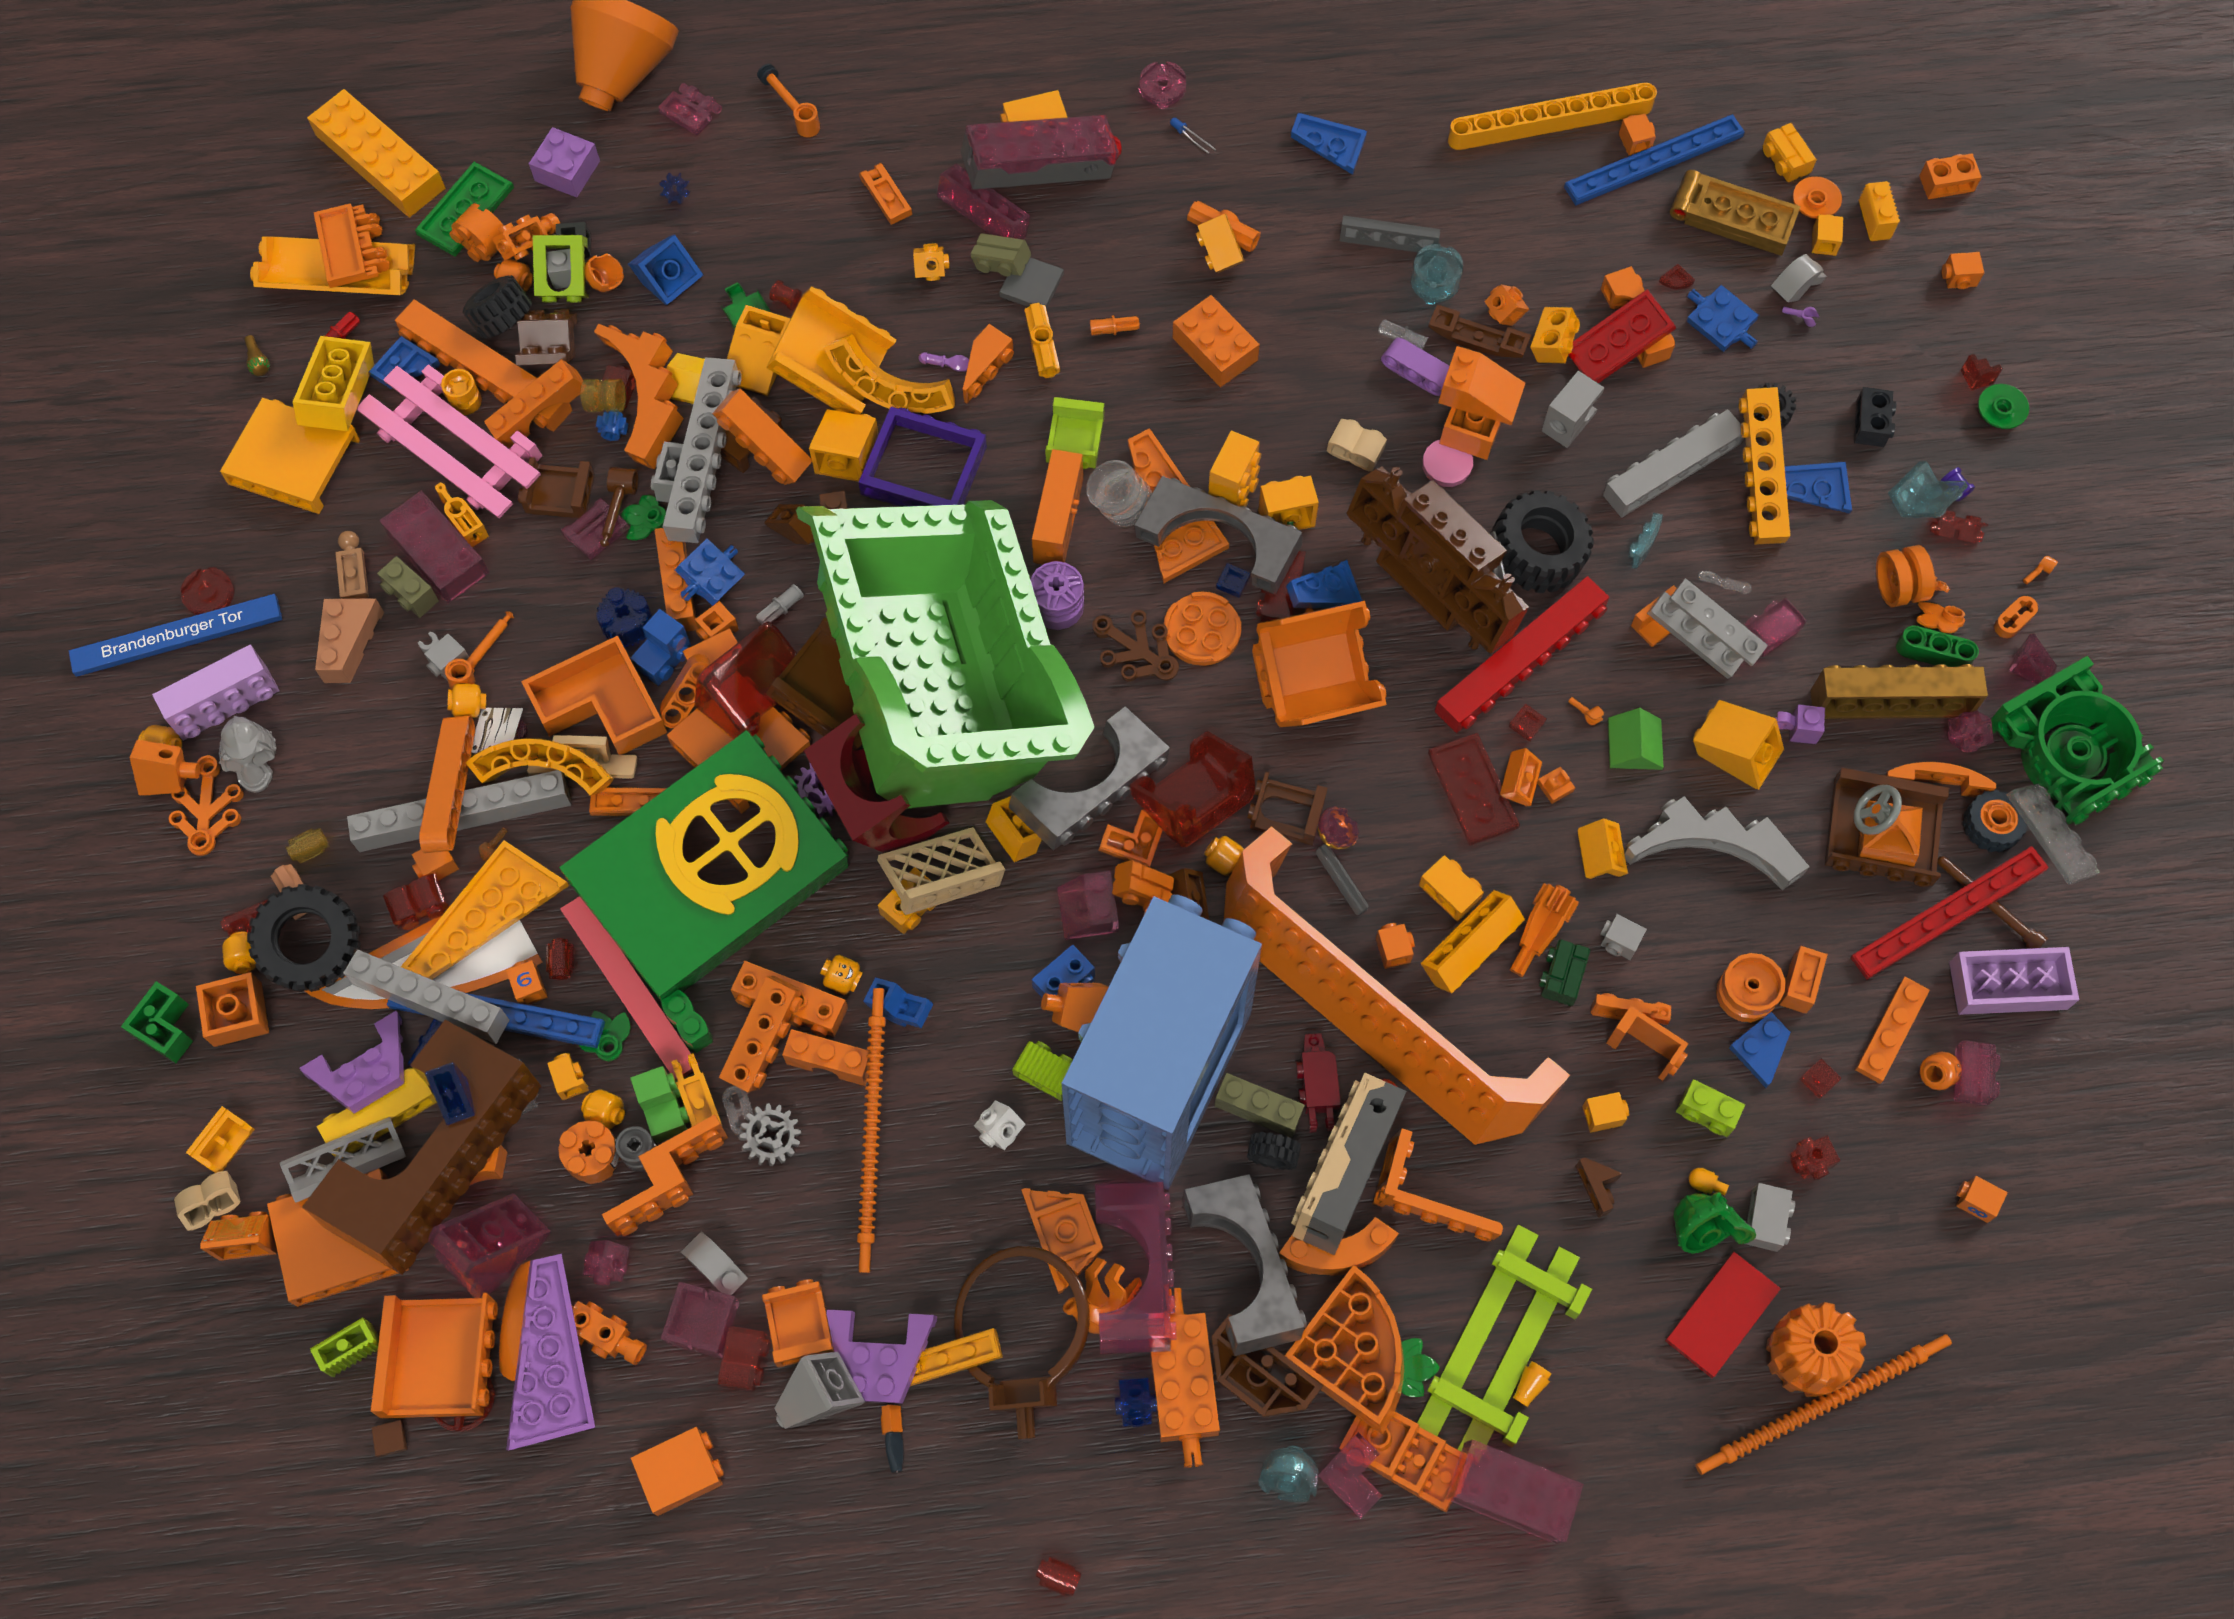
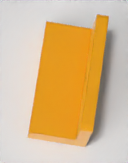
M1603 818L1578 828L1586 878L1592 879L1605 873L1618 877L1628 874L1619 823Z

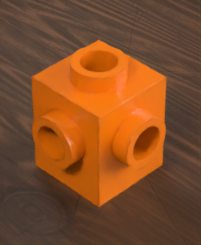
M1501 284L1494 288L1490 296L1484 301L1489 308L1490 316L1498 321L1499 324L1513 326L1530 310L1522 299V292L1515 286L1511 287Z

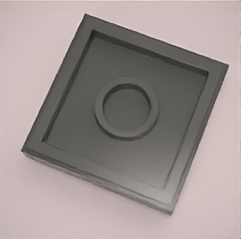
M1030 258L1028 263L1025 264V269L1021 276L1010 275L1006 278L999 292L1000 297L1027 307L1030 304L1040 303L1045 305L1047 309L1064 275V269Z

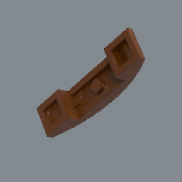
M1438 304L1428 326L1439 335L1461 346L1501 357L1523 358L1531 338V334L1509 327L1504 332L1460 318L1459 311Z

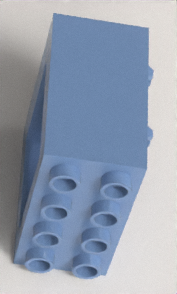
M1171 895L1168 902L1153 896L1131 943L1121 945L1118 951V959L1121 963L1092 1022L1081 1026L1078 1032L1079 1040L1081 1041L1080 1047L1061 1083L1066 1144L1166 1190H1169L1251 1015L1262 943L1254 940L1256 936L1255 930L1247 924L1235 919L1226 918L1222 926L1200 917L1203 912L1202 908L1194 901L1180 895Z

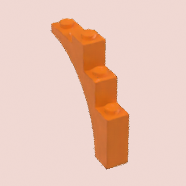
M598 324L594 333L604 344L617 350L626 358L636 380L638 393L637 417L633 432L624 451L635 462L655 470L657 457L661 454L664 442H671L684 419L677 411L678 407L669 402L678 384L671 377L673 374L664 366L673 351L667 345V339L658 333L651 335L643 331L639 338L632 333L625 335L615 326L609 325V327Z

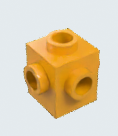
M936 243L924 244L923 248H914L915 278L926 277L927 281L940 280V276H945V269H950L949 254H944L943 247H938Z

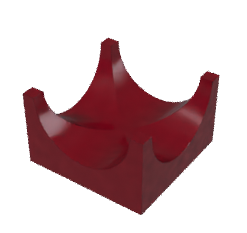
M853 715L804 750L853 841L887 853L921 843L950 823L946 815L941 812L927 818L905 817L901 813L911 806L906 796L899 795L894 799L887 800L876 793L864 749L852 751L857 733L865 726L860 715Z

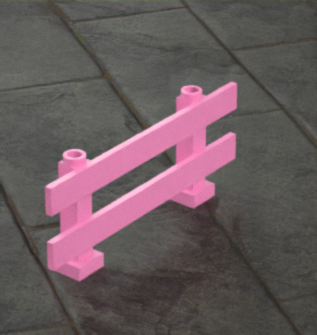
M429 364L422 370L426 378L421 383L396 366L383 380L405 397L404 401L394 411H391L369 394L358 405L357 411L380 428L377 434L385 442L389 443L391 440L393 442L395 440L465 492L469 496L465 501L477 511L479 508H486L500 519L513 503L499 491L512 478L528 489L541 475L539 471L527 463L530 457L535 458L536 461L542 457L536 444L516 431L510 437L514 445L508 449L439 397L441 393L444 394L441 387L444 376ZM423 411L494 464L482 479L411 426Z

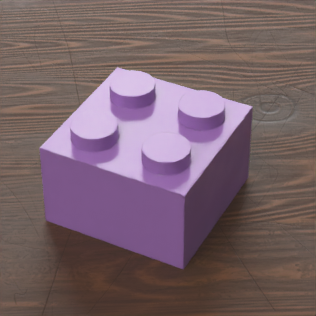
M552 127L529 162V166L536 182L577 198L599 164L600 159L595 143Z

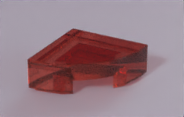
M1679 264L1666 272L1659 280V283L1671 289H1685L1692 286L1695 282V279Z

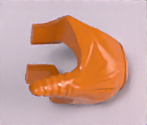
M1096 1258L1085 1271V1292L1090 1311L1089 1333L1104 1334L1117 1327L1134 1296L1137 1295L1139 1288L1142 1286V1281L1138 1277L1124 1289L1118 1282L1125 1268L1114 1263L1106 1274L1104 1281L1109 1289L1108 1298L1098 1281V1274L1107 1263L1100 1258ZM1072 1297L1065 1302L1063 1311L1067 1315H1073L1077 1322V1304L1075 1298Z

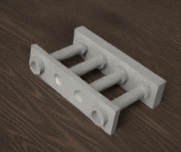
M1686 578L1683 579L1672 596L1666 592L1662 593L1647 613L1727 679L1733 676L1743 661L1753 666L1768 646Z

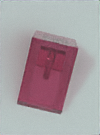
M2030 634L2018 649L2008 671L2039 684L2053 676L2057 665L2037 636Z

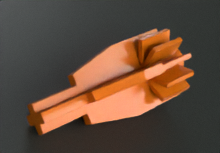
M1545 883L1541 886L1533 901L1535 906L1530 913L1519 943L1522 949L1510 968L1511 972L1523 977L1534 956H1540L1557 936L1564 921L1568 923L1579 901H1576L1575 897L1569 896L1571 892L1565 887L1556 885L1554 888L1551 884L1547 885Z

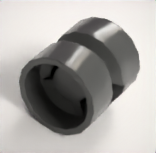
M632 1126L624 1129L616 1139L615 1148L617 1154L629 1169L643 1172L645 1168L638 1156L653 1149L657 1144L645 1129Z

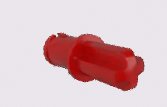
M348 312L334 327L330 326L331 330L325 337L346 339L345 337L360 323L359 318L354 313Z

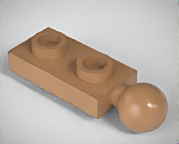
M344 531L338 538V544L344 551L336 552L340 598H368L364 551L362 548H357L359 537L353 531Z

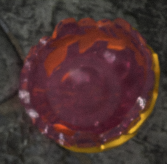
M1333 806L1324 810L1319 818L1318 833L1322 841L1333 849H1346L1353 846L1358 839L1359 830L1357 828L1358 823L1348 817V809Z

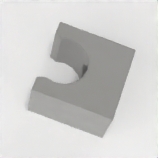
M1577 371L1549 405L1542 432L1568 448L1596 414L1597 409L1593 407V404L1603 393L1604 387L1580 371Z

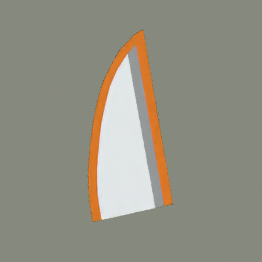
M443 914L368 954L401 967ZM519 920L433 980L463 993H468L509 979L506 970L512 968L517 962L533 960L536 966L543 962ZM346 976L343 978L339 977L334 981L335 984L330 987L324 986L320 990L313 992L304 990L310 996L332 1005L361 1009L389 1008L387 1006L388 999L354 986Z

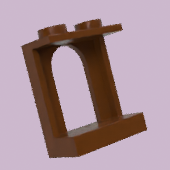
M1265 772L1263 780L1258 779L1254 795L1258 796L1257 803H1251L1247 819L1252 820L1251 829L1264 833L1272 826L1286 839L1313 846L1328 788L1317 785L1315 792L1270 780L1269 772ZM1273 797L1310 806L1311 810L1306 828L1302 829L1267 819L1261 811L1263 802Z

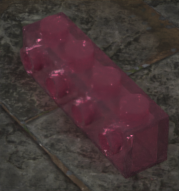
M954 164L940 174L937 191L938 198L991 235L1022 240L1026 237L1030 215L992 188L973 190L967 171L958 164Z

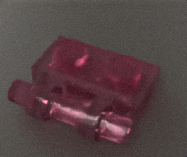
M682 83L679 91L683 94L679 95L673 91L658 108L662 115L693 134L698 135L712 120L709 112L712 111L719 114L722 106L716 103V100L711 96L701 94L698 88ZM696 101L699 103V105L697 106L692 102Z

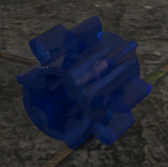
M668 173L666 176L667 181L661 180L659 183L661 187H664L660 196H665L669 204L675 200L681 204L683 201L682 195L688 197L690 191L685 189L689 181H684L681 178V173L677 176H672L671 173ZM672 185H676V186H677V188H676L677 192H674V191H673V186H672Z

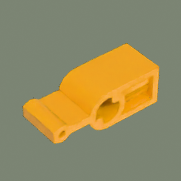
M441 482L435 486L442 503L445 504L444 511L451 525L469 549L489 537L484 525L465 500L459 497L451 498L446 486Z

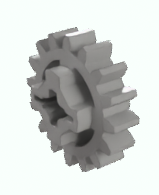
M766 1104L764 1111L757 1106L754 1109L755 1116L748 1113L745 1117L749 1124L741 1123L740 1129L746 1131L739 1135V1140L746 1141L741 1149L742 1151H751L748 1157L750 1160L757 1156L759 1158L758 1165H762L764 1160H768L769 1165L773 1166L775 1159H778L782 1164L786 1160L784 1154L792 1157L795 1153L791 1146L798 1147L800 1141L794 1139V1137L801 1134V1130L794 1129L798 1120L793 1119L790 1121L791 1111L788 1110L784 1114L781 1113V1105H778L775 1110H771L770 1104ZM769 1117L776 1118L781 1122L777 1123L771 1121ZM757 1122L759 1132L754 1137H751L752 1127ZM766 1130L770 1133L777 1132L773 1141L770 1137L762 1138ZM788 1132V1142L783 1148L781 1138ZM763 1147L769 1149L771 1153L761 1151L758 1148Z

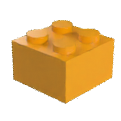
M1295 476L1290 480L1282 482L1271 481L1262 485L1259 498V515L1270 516L1276 522L1287 525V521H1294V527L1298 530L1315 527L1319 501L1312 477Z

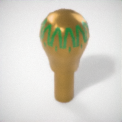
M248 335L244 339L248 349L247 368L251 374L263 376L269 371L270 362L257 347L254 336Z

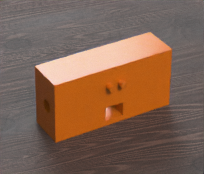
M1052 449L1032 536L1033 562L1036 564L1044 565L1054 561L1065 563L1083 483V454Z

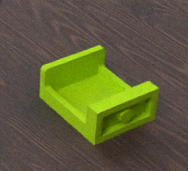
M1054 397L1053 418L1048 445L1045 449L1046 462H1050L1052 449L1083 454V469L1096 468L1104 422V403Z

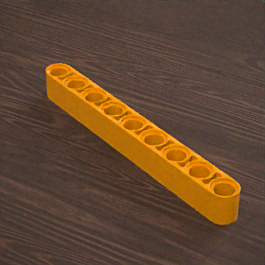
M1639 83L1459 117L1451 122L1448 144L1453 149L1463 150L1626 119L1631 115L1649 114L1653 108L1657 89L1650 83Z

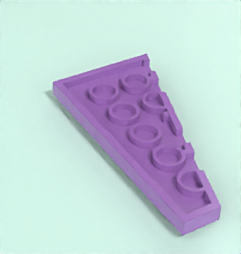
M562 1254L530 1261L506 1450L595 1428Z

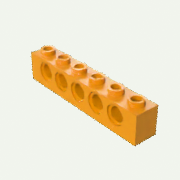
M1778 387L1746 389L1742 398L1739 399V412L1744 414V422L1741 423V436L1746 438V447L1743 448L1744 463L1748 462V472L1745 473V485L1750 487V497L1747 498V510L1752 512L1749 534L1750 537H1754V545L1786 543L1790 537ZM1761 413L1765 417V421L1756 420L1753 414ZM1755 438H1764L1767 442V445H1759L1756 442ZM1758 462L1767 463L1769 470H1761L1758 467ZM1760 487H1768L1771 490V495L1762 494ZM1762 512H1770L1773 515V520L1764 519Z

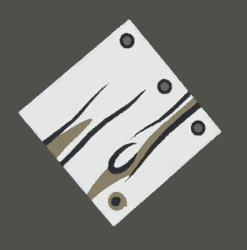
M523 708L482 709L475 729L472 753H479L488 747L514 740Z

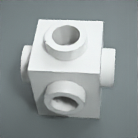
M995 1100L981 1114L974 1127L981 1133L979 1138L987 1146L992 1148L995 1145L1005 1150L1008 1145L1014 1142L1017 1134L1026 1124L1009 1106Z

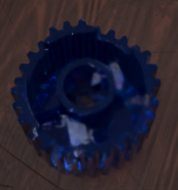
M619 587L610 589L608 594H606V598H602V602H599L600 607H597L598 612H596L598 623L606 639L618 636L624 647L629 644L633 646L635 642L638 644L639 640L647 639L643 627L652 618V614L643 595L640 596L639 592L635 593V590L630 591L629 588L626 591Z

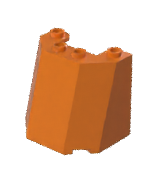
M1365 601L1257 624L1256 631L1259 641L1258 644H1253L1252 649L1263 704L1267 709L1272 708L1274 710L1275 721L1279 727L1306 725L1387 705L1384 685L1378 680H1369L1368 678L1369 667L1364 658L1362 649L1364 645L1363 639L1358 630L1365 628L1370 620V611L1366 607Z

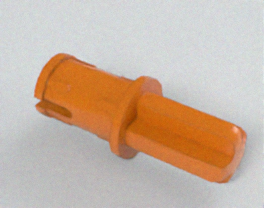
M1112 315V318L1090 320L1091 336L1112 333L1116 335V332L1138 330L1140 327L1137 316L1115 318Z

